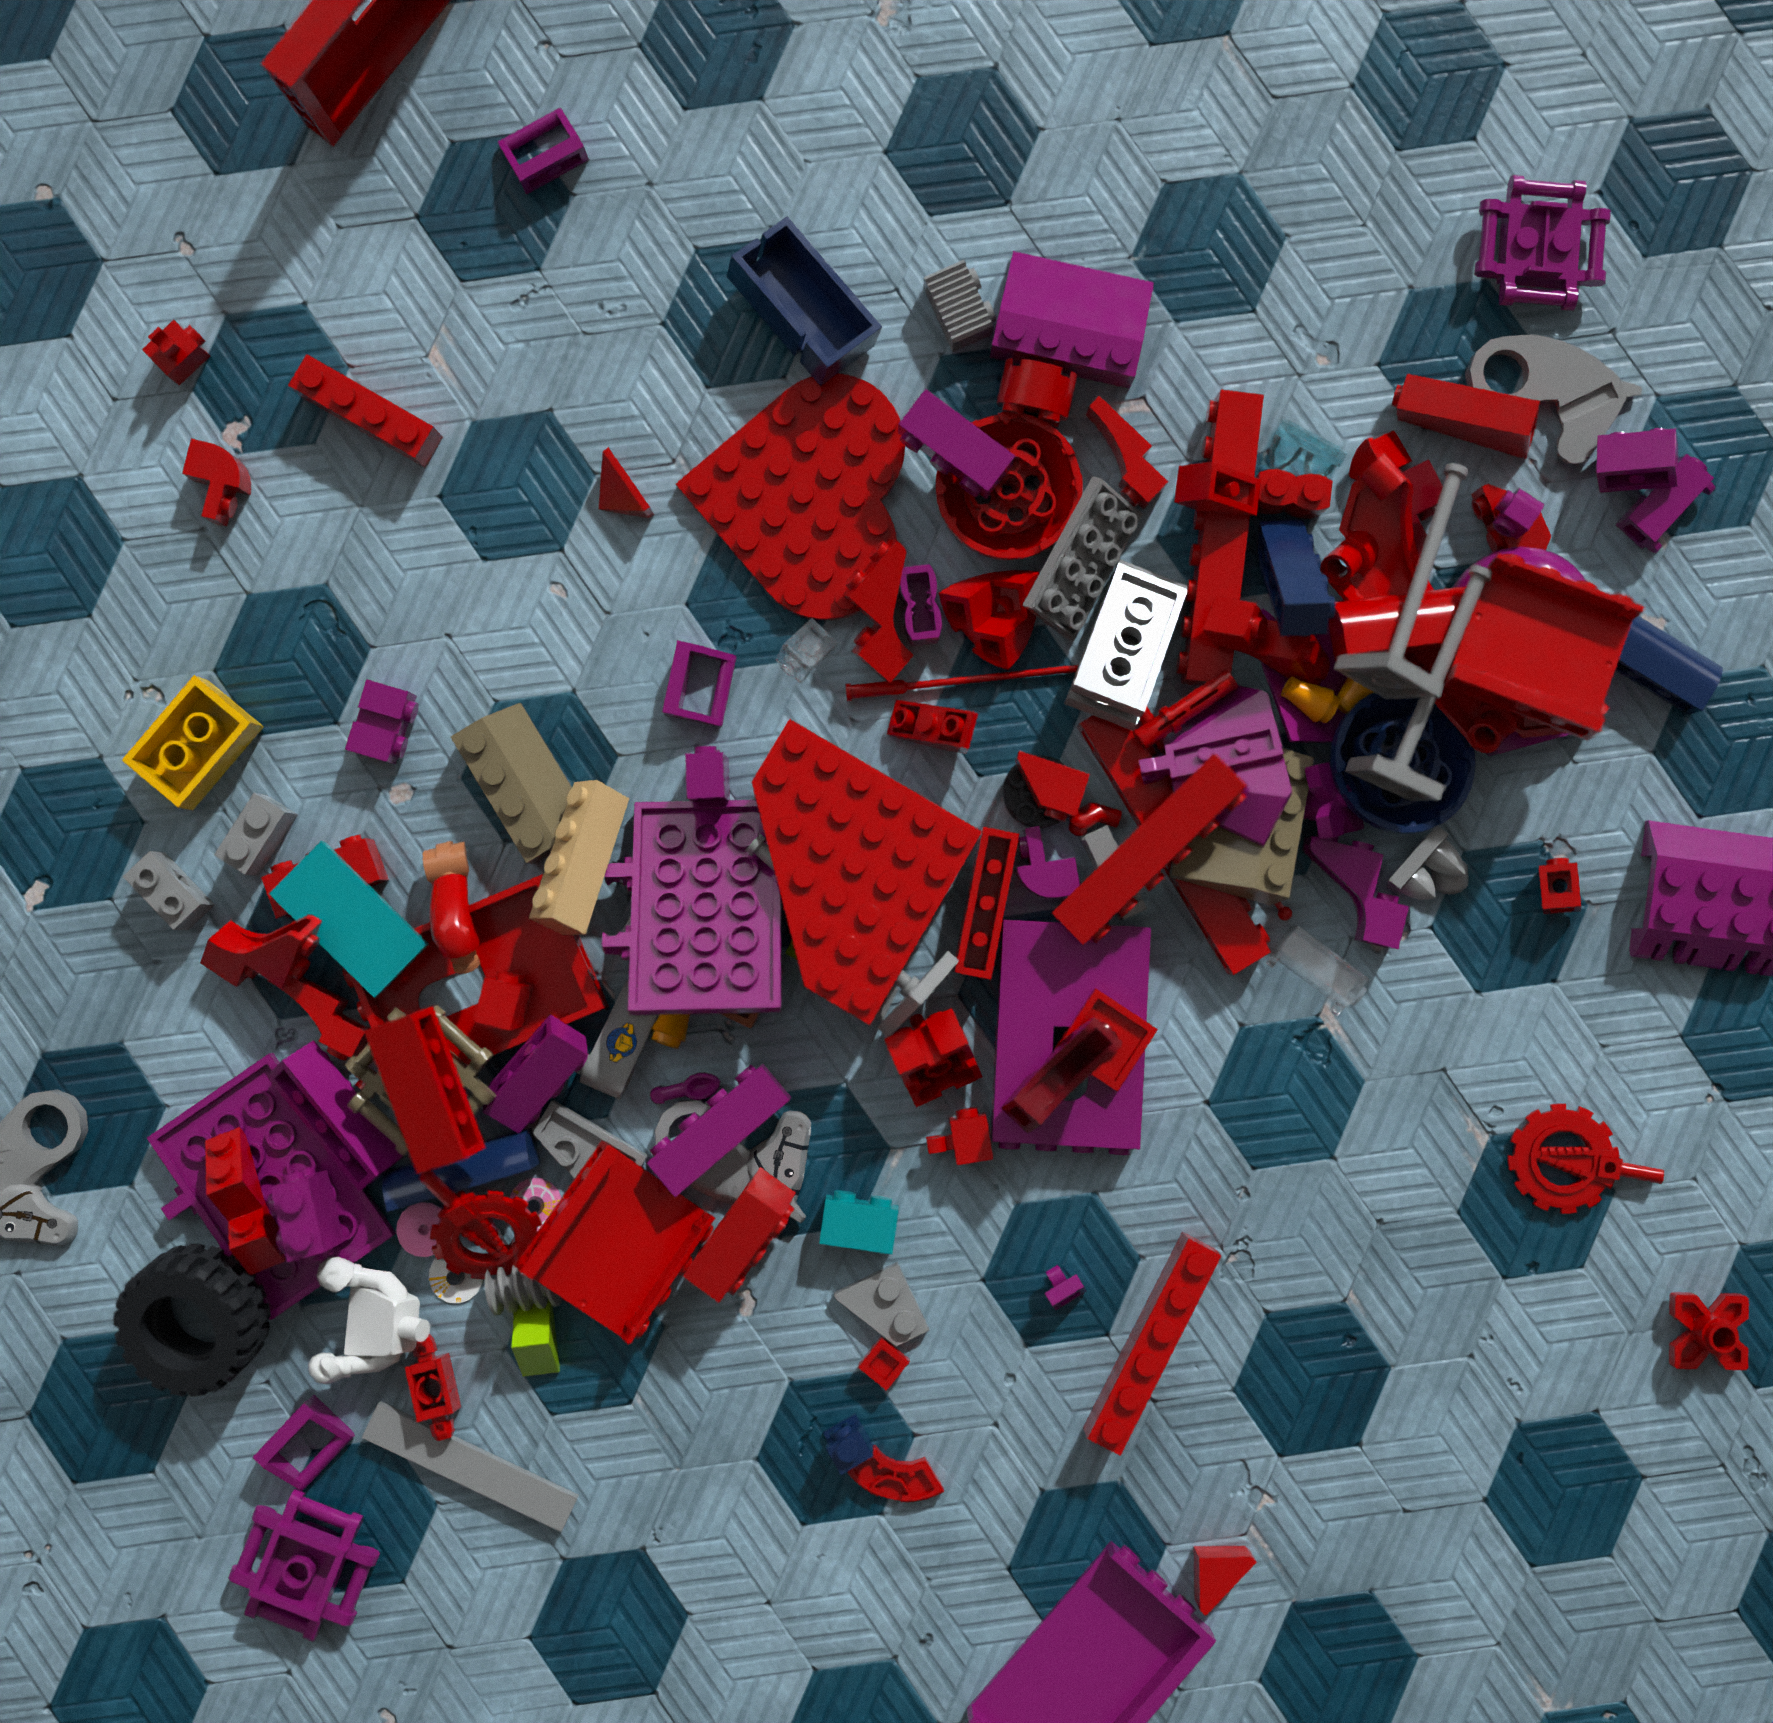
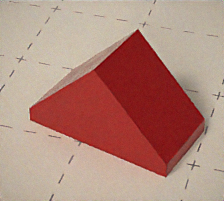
M1245 1545L1193 1546L1194 1599L1199 1610L1206 1616L1257 1563L1253 1554Z

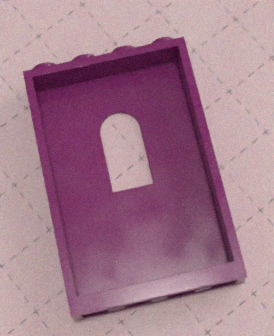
M1019 920L1002 921L990 1136L992 1142H999L998 1148L1015 1150L1020 1149L1021 1143L1035 1144V1150L1057 1151V1145L1072 1146V1152L1094 1153V1147L1109 1148L1108 1153L1113 1155H1130L1131 1149L1140 1150L1145 1051L1118 1092L1090 1074L1088 1076L1087 1089L1080 1098L1073 1101L1063 1100L1041 1126L1028 1134L1001 1109V1106L1023 1080L1039 1069L1052 1054L1054 1026L1069 1027L1094 988L1147 1022L1151 927L1109 925L1112 929L1100 941L1095 943L1090 939L1086 944L1082 945L1062 923Z

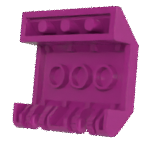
M1646 820L1641 857L1652 859L1643 928L1631 929L1630 956L1642 959H1649L1651 957L1653 960L1661 961L1667 954L1673 940H1676V945L1672 952L1675 963L1685 964L1686 962L1692 966L1722 969L1723 967L1727 971H1735L1744 954L1748 951L1744 962L1746 973H1759L1763 976L1773 977V838Z

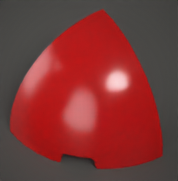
M1027 570L991 572L964 579L939 592L940 602L949 624L955 632L963 631L974 643L975 646L972 651L976 655L1004 669H1009L1018 660L1029 641L1037 617L1022 605L1034 585L1039 572Z

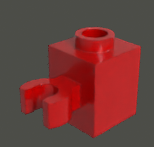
M175 320L169 323L163 330L157 327L148 336L151 341L142 349L164 374L179 386L211 357L202 347L206 340L191 325L184 329Z
M977 1107L956 1110V1117L949 1118L950 1134L926 1137L929 1154L954 1150L957 1165L994 1160L987 1116L985 1112L978 1113Z

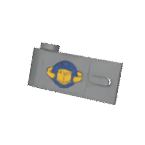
M627 980L591 1054H588L585 1065L580 1071L576 1072L581 1075L580 1083L621 1100L635 1070V1064L658 1015H629V981Z

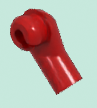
M1090 802L1079 808L1076 817L1069 818V831L1075 836H1084L1087 833V829L1098 822L1117 828L1122 811Z

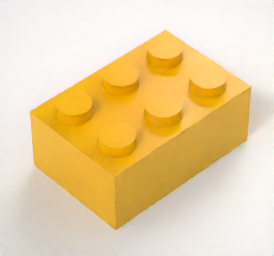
M194 675L130 749L122 761L176 807L194 810L264 726L209 680Z

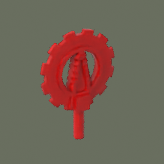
M1565 1103L1550 1104L1549 1111L1540 1113L1539 1109H1536L1525 1117L1528 1123L1522 1130L1515 1128L1509 1141L1515 1143L1513 1155H1507L1508 1170L1515 1171L1518 1180L1513 1183L1521 1195L1524 1196L1527 1193L1535 1198L1533 1205L1548 1211L1550 1206L1560 1208L1561 1214L1577 1213L1576 1207L1584 1204L1588 1208L1596 1205L1602 1200L1599 1194L1604 1188L1611 1189L1615 1180H1619L1620 1177L1662 1184L1664 1170L1622 1162L1623 1159L1619 1158L1618 1147H1612L1609 1137L1613 1133L1604 1121L1598 1124L1591 1117L1594 1113L1580 1106H1578L1577 1111L1568 1110ZM1558 1132H1570L1577 1135L1586 1146L1543 1147L1540 1145L1550 1135ZM1537 1161L1580 1177V1179L1569 1185L1553 1184L1541 1174Z
M432 1170L422 1172L419 1180L444 1204V1208L437 1216L440 1218L439 1223L432 1224L430 1230V1239L436 1240V1245L432 1246V1252L436 1259H444L447 1263L446 1269L457 1275L461 1272L471 1274V1279H485L486 1270L489 1271L490 1275H497L499 1267H503L506 1276L510 1275L512 1266L515 1265L536 1235L537 1227L542 1225L537 1211L531 1213L527 1209L528 1202L517 1196L513 1199L503 1196L504 1193L499 1191H487V1195L475 1196L473 1192L466 1194L463 1190L455 1194ZM492 1218L505 1221L513 1229L514 1237L509 1245L496 1224L493 1223ZM460 1233L461 1236L474 1242L475 1245L480 1246V1248L488 1253H478L464 1247L459 1238Z

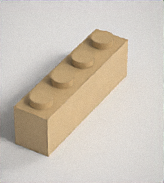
M598 780L574 782L567 795V805L562 820L557 826L556 838L550 856L544 865L545 871L539 889L533 898L530 919L562 935H586L628 805V797Z

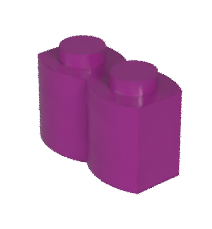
M929 564L903 567L900 596L906 608L905 633L912 647L936 644L941 634L942 617L935 603L937 580Z

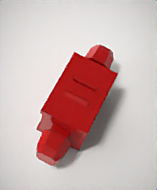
M429 1334L425 1341H416L413 1357H417L418 1361L412 1362L404 1368L417 1423L431 1419L432 1423L429 1424L432 1436L436 1441H441L453 1436L455 1430L453 1417L449 1418V1414H453L461 1408V1402L450 1354L446 1353L435 1356L434 1352L437 1351L434 1338ZM437 1369L433 1373L429 1372L426 1375L422 1376V1372ZM429 1377L436 1380L440 1385L441 1392L438 1397L431 1395L426 1389V1382ZM444 1398L445 1402L437 1403Z

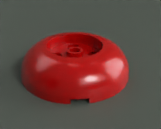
M1001 412L998 415L971 422L1014 454L1015 458L1013 465L991 492L989 504H978L975 497L967 493L959 485L960 479L950 472L944 475L937 470L936 500L946 526L967 548L993 559H1024L1047 550L1058 541L1083 492L1082 474L1072 446L1052 425L1035 416L1024 413L1020 415L1011 412ZM1029 476H1035L1039 479L1040 486L1036 490H1029L1024 484L1025 479ZM1010 486L1013 488L1014 493L1006 496L1001 493L1002 487ZM1012 508H1019L1023 513L1022 520L1019 522L1011 521L1007 515L1008 511Z

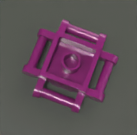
M1511 175L1507 186L1506 202H1502L1499 199H1484L1480 201L1479 215L1482 216L1479 261L1475 262L1474 275L1481 278L1496 279V284H1500V305L1512 306L1514 302L1560 306L1561 310L1574 311L1578 302L1577 286L1598 287L1605 285L1606 271L1603 270L1606 225L1610 223L1611 210L1607 208L1583 209V200L1586 194L1585 181L1573 180L1570 184L1525 180L1524 176ZM1522 195L1564 198L1568 199V203L1533 201L1531 204H1521ZM1497 218H1501L1498 261L1496 262L1494 261ZM1581 225L1591 226L1588 269L1586 271L1578 270ZM1516 286H1527V287H1539V288L1561 289V291L1543 290V289H1532V288H1520V287H1516Z
M294 1489L282 1515L268 1506H256L251 1518L254 1523L239 1561L232 1566L228 1579L237 1585L250 1589L248 1594L250 1598L244 1611V1616L256 1619L257 1616L302 1633L303 1639L314 1642L321 1629L323 1619L343 1626H351L357 1614L355 1606L370 1568L376 1565L380 1552L373 1547L360 1546L353 1543L363 1522V1515L353 1512L351 1515L309 1499L305 1497V1492ZM298 1511L344 1529L342 1537H337L338 1533L313 1522L304 1521L301 1523L296 1521L295 1518ZM270 1528L273 1530L258 1571L255 1573L251 1568L266 1530ZM349 1559L357 1562L341 1604L331 1603V1598L346 1560Z

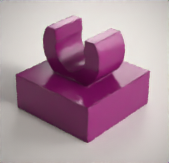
M1058 1265L1045 1272L1054 1286L1045 1295L1055 1310L1087 1292L1077 1274L1067 1279Z

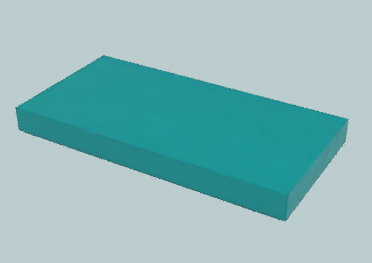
M320 841L269 893L295 920L306 915H314L322 920L317 936L320 938L319 944L374 998H378L430 945L325 841Z

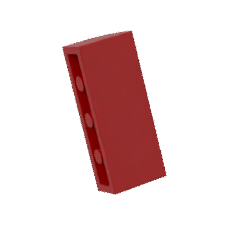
M1467 586L1424 592L1405 653L1441 649ZM1408 593L1335 602V616L1333 619L1328 620L1335 662L1338 655L1389 652Z
M433 1006L364 1031L417 1174L466 1159L486 1148Z

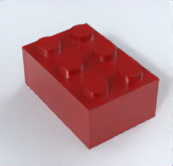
M760 1167L698 1251L683 1277L718 1303L727 1292L733 1296L746 1279L745 1276L750 1269L755 1267L762 1258L772 1239L779 1235L788 1222L787 1219L795 1209L790 1203L796 1192Z

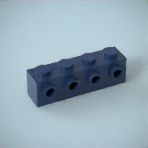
M1303 520L1259 521L1256 555L1281 636L1297 635L1308 637L1311 635L1327 634L1328 620L1333 619L1335 616L1334 596L1328 595L1327 576L1321 575L1320 555L1314 554L1313 535L1307 533Z

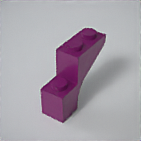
M1317 832L1316 837H1305L1303 842L1304 853L1351 897L1355 905L1357 929L1354 940L1388 949H1399L1409 906L1398 904L1399 897L1377 892L1376 898L1373 897L1384 854L1373 852L1374 845L1360 841H1352L1351 846L1338 843L1339 836L1321 840Z

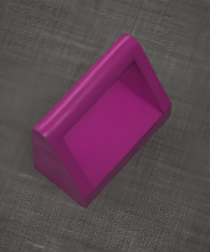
M561 107L497 141L526 195L589 161L584 145ZM562 125L568 139L521 165L518 164L511 151Z
M677 640L662 712L669 717L722 727L737 656ZM693 656L721 661L710 716L682 709Z
M314 1394L297 1409L252 1458L262 1468L303 1491L355 1437V1434ZM311 1419L335 1434V1436L299 1472L279 1452Z

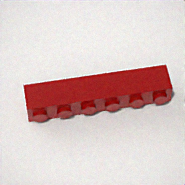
M1214 753L1084 880L1052 914L1082 945L1086 944L1090 939L1097 943L1112 929L1107 923L1117 913L1123 918L1139 903L1134 896L1145 887L1150 892L1165 877L1161 870L1170 861L1177 866L1192 851L1188 844L1198 834L1203 839L1207 837L1220 824L1215 818L1225 808L1232 812L1248 797L1243 792L1248 784L1217 753Z
M1184 1232L1181 1233L1083 1426L1088 1440L1121 1456L1222 1256L1215 1248Z

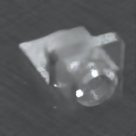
M811 618L783 644L776 657V661L780 664L785 674L794 677L799 683H802L807 679L811 670L835 649L838 642Z

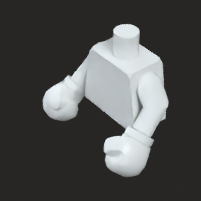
M329 1257L320 1264L317 1278L322 1287L332 1292H338L345 1286L350 1287L344 1355L348 1356H334L333 1353H319L313 1356L308 1363V1370L316 1383L327 1385L342 1378L351 1377V1374L380 1372L397 1363L402 1353L413 1351L416 1347V1341L423 1342L427 1339L430 1332V1324L427 1320L419 1318L420 1301L418 1297L407 1293V1288L393 1273L362 1268L361 1264H354L341 1257Z

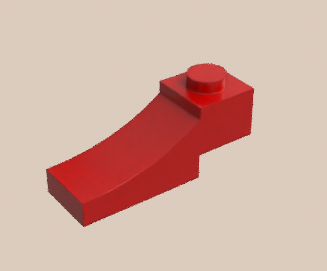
M1098 396L1089 406L1086 416L1104 436L1115 455L1122 476L1118 484L1122 489L1120 491L1121 496L1133 507L1139 505L1144 510L1164 490L1169 481L1144 459L1152 445L1106 401Z
M303 976L299 980L293 978L283 989L280 988L300 1004L312 1018L322 1034L319 1042L328 1046L326 1051L336 1058L347 1060L348 1057H357L366 1047L368 1041L364 1031L370 1028L343 1014L349 1000ZM267 979L268 982L277 986L276 984Z

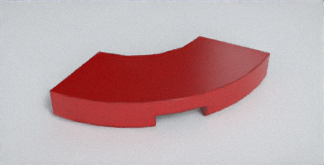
M875 1444L873 1445V1457L847 1471L849 1476L869 1493L877 1497L879 1495L888 1499L899 1500L900 1502H918L944 1492L943 1485L926 1457L914 1461H897L884 1455Z

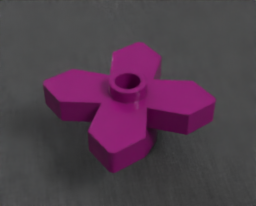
M1330 762L1305 767L1309 788L1303 819L1316 821L1320 839L1333 838L1344 833L1364 829L1363 821L1347 807L1337 791ZM1346 785L1348 791L1351 792V788Z

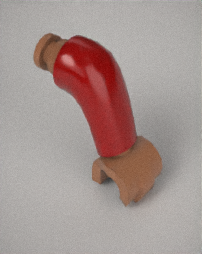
M453 841L436 844V847L423 851L425 875L427 881L432 884L430 900L431 934L441 956L450 959L454 972L466 974L475 970L480 964L479 957L476 955V948L480 941L473 926L468 902L469 864L465 841L455 844Z

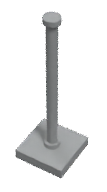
M1449 463L1445 467L1444 475L1446 479L1389 652L1338 655L1334 667L1336 671L1385 699L1440 698L1444 686L1443 682L1404 660L1403 656L1460 482L1466 479L1468 469L1459 464Z
M1471 565L1468 572L1471 576L1430 672L1431 676L1441 682L1446 677L1486 581L1491 580L1493 572L1485 567ZM1436 698L1419 699L1394 760H1387L1378 755L1350 758L1345 772L1409 801L1440 800L1445 786L1411 771V768L1408 767Z
M760 834L748 846L746 851L750 855L755 853L774 871L770 852L765 843L766 838ZM947 951L920 980L916 976L911 978L902 970L895 984L902 989L899 993L904 998L877 1028L885 1036L889 1037L924 1002L959 960Z

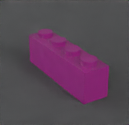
M314 1040L283 1059L268 1074L267 1078L359 1192L390 1170L404 1157L395 1149L397 1145L360 1112L355 1114L347 1107L357 1093L352 1084L343 1077L331 1062L328 1054Z
M750 1064L734 1078L739 1083L729 1093L722 1088L706 1102L710 1109L699 1117L694 1112L678 1126L682 1132L676 1138L670 1141L666 1136L649 1150L653 1157L647 1162V1165L674 1197L678 1196L791 1099V1096L764 1064L760 1065L757 1069Z

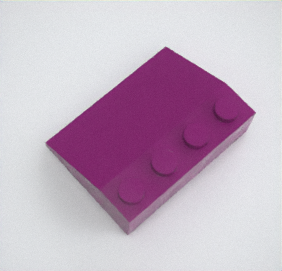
M1013 251L989 358L1003 361L1013 358V363L1020 364L1021 359L1044 362L1062 367L1061 374L1070 375L1072 371L1079 378L1130 389L1136 376L1154 282Z

